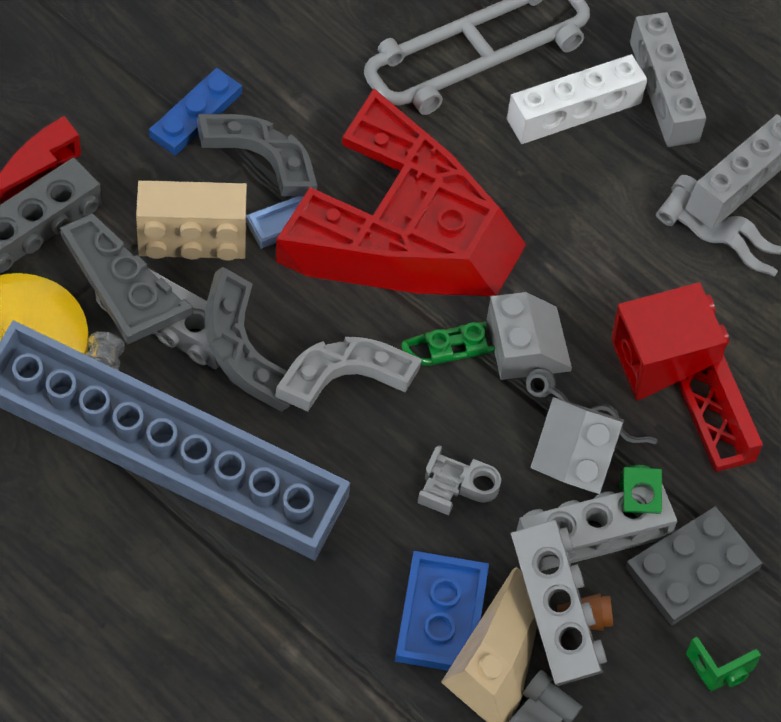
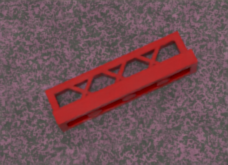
M724 355L722 361L701 370L702 372L699 371L689 376L688 379L685 378L677 382L714 471L718 472L756 462L763 443ZM693 378L708 385L710 392L707 398L692 392L690 384ZM706 409L721 415L723 424L720 429L705 423L703 414ZM719 439L733 445L737 455L721 459L716 448Z

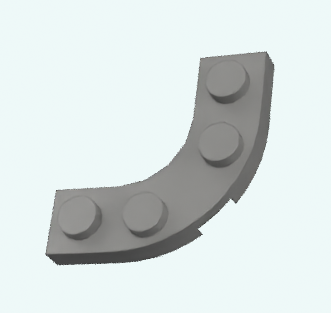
M345 337L344 342L327 345L322 341L309 347L296 358L276 387L275 397L308 412L323 388L332 379L351 374L367 376L406 392L420 369L422 359L386 343L368 338Z

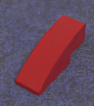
M65 116L46 126L29 139L0 173V205L73 157L77 158L81 155L79 134Z

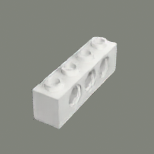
M631 54L511 94L507 120L520 143L524 144L641 104L647 78Z

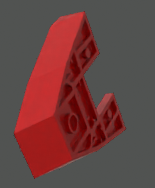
M373 89L343 135L342 145L399 170V175L374 215L310 187L276 239V262L307 277L409 293L497 296L523 252L526 243L500 207L458 160L382 94Z

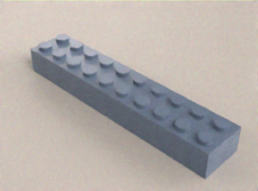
M14 320L0 341V408L314 561L317 559L349 497V481Z

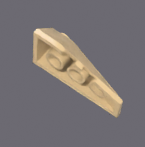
M516 567L511 571L441 681L443 685L486 722H509L522 700L538 625L520 569Z

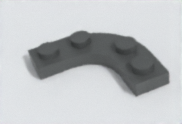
M198 114L197 129L202 148H240L262 155L271 163L276 173L281 196H304L310 187L317 190V182L310 157L304 146L292 134L287 137L273 129L274 123L257 117L238 114Z
M222 267L214 274L205 309V330L212 353L233 384L282 412L290 407V404L276 398L275 393L276 387L287 371L268 361L254 349L248 340L244 327L245 311L253 284Z

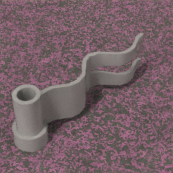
M688 175L679 176L671 187L672 193L656 213L659 221L665 225L672 226L678 220L688 226L702 240L709 243H724L732 247L749 268L774 277L778 270L756 259L738 232L745 235L756 248L769 254L781 255V246L768 242L761 236L751 221L741 216L726 217L713 230L686 210L697 181Z

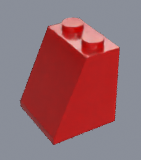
M698 282L618 304L611 342L637 401L722 361L726 345L729 344V337L723 324L719 325L715 317V305L711 295L705 294L701 283Z

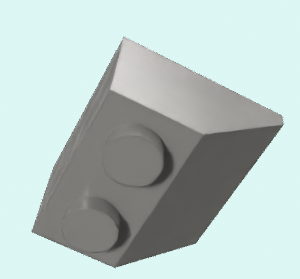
M527 292L490 297L487 323L492 345L495 348L494 353L501 380L527 377L530 372L537 368H545L552 373L571 371L572 366L556 306Z
M553 397L530 468L564 483L600 494L624 420Z

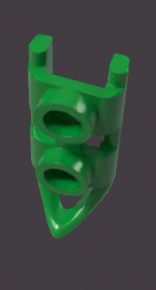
M485 321L472 322L450 329L425 332L408 338L401 343L402 351L422 359V366L441 364L494 353L495 351L494 345H487L484 336L487 328ZM427 342L431 358H421L415 355L409 346ZM465 345V351L453 353L451 346Z

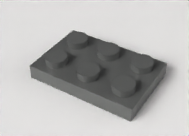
M715 506L627 561L625 569L672 626L760 570L762 562Z

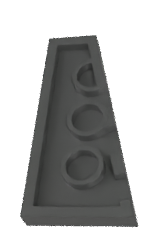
M94 214L60 227L62 239L127 345L193 315V306L185 299L181 300L173 293L172 287L164 279H158L138 255L134 256L124 247V242Z

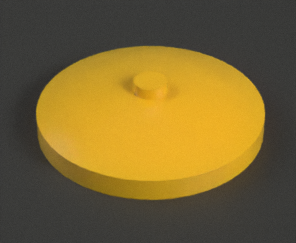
M23 273L0 275V341L14 320L87 355L89 337L86 317L80 304L68 290L52 280L37 275Z

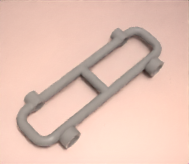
M502 0L399 45L393 38L385 39L378 46L379 53L371 57L365 64L364 76L370 87L376 89L393 105L401 106L413 102L422 115H427L438 109L442 103L443 98L438 90L555 40L563 52L575 50L584 40V34L580 28L587 23L590 17V8L585 0H568L576 10V16L494 51L475 26L528 3L531 6H535L543 1ZM463 32L481 56L476 60L402 92L390 90L377 73V70L384 65L396 66L403 61L405 56Z

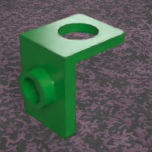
M645 465L624 467L617 482V490H623V511L661 514L662 469H653ZM639 484L649 486L653 491V500L647 504L636 502L632 497V489Z
M698 637L691 640L686 652L688 659L710 692L726 684L729 687H734L748 678L749 672L755 669L761 657L759 651L755 649L718 668ZM698 654L701 656V658H702V660H703V662H704V664H705L706 669L704 668V666H703L702 663L700 662L699 657H698Z

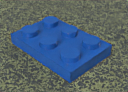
M413 551L395 662L446 671L450 669L481 620L489 563Z

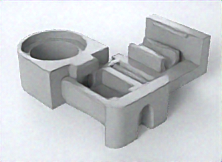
M442 446L435 448L426 467L425 480L427 482L423 491L421 490L419 493L418 504L449 515L453 507L452 502H450L453 495L458 496L459 494L482 503L490 502L496 498L501 484V476L496 468L475 459L472 460L469 466L441 455ZM479 476H486L493 481L494 486L490 490L482 491L474 486L473 480Z

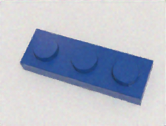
M214 69L149 129V138L176 156L199 134L197 129L198 114H221L242 94V85L220 69Z

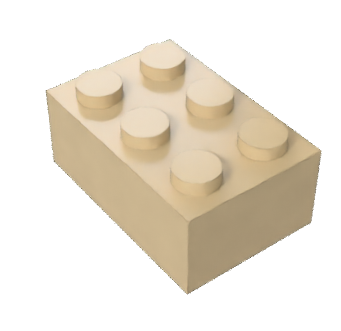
M138 180L136 221L139 256H148L154 259L163 257H184L191 260L198 258L245 259L247 183Z

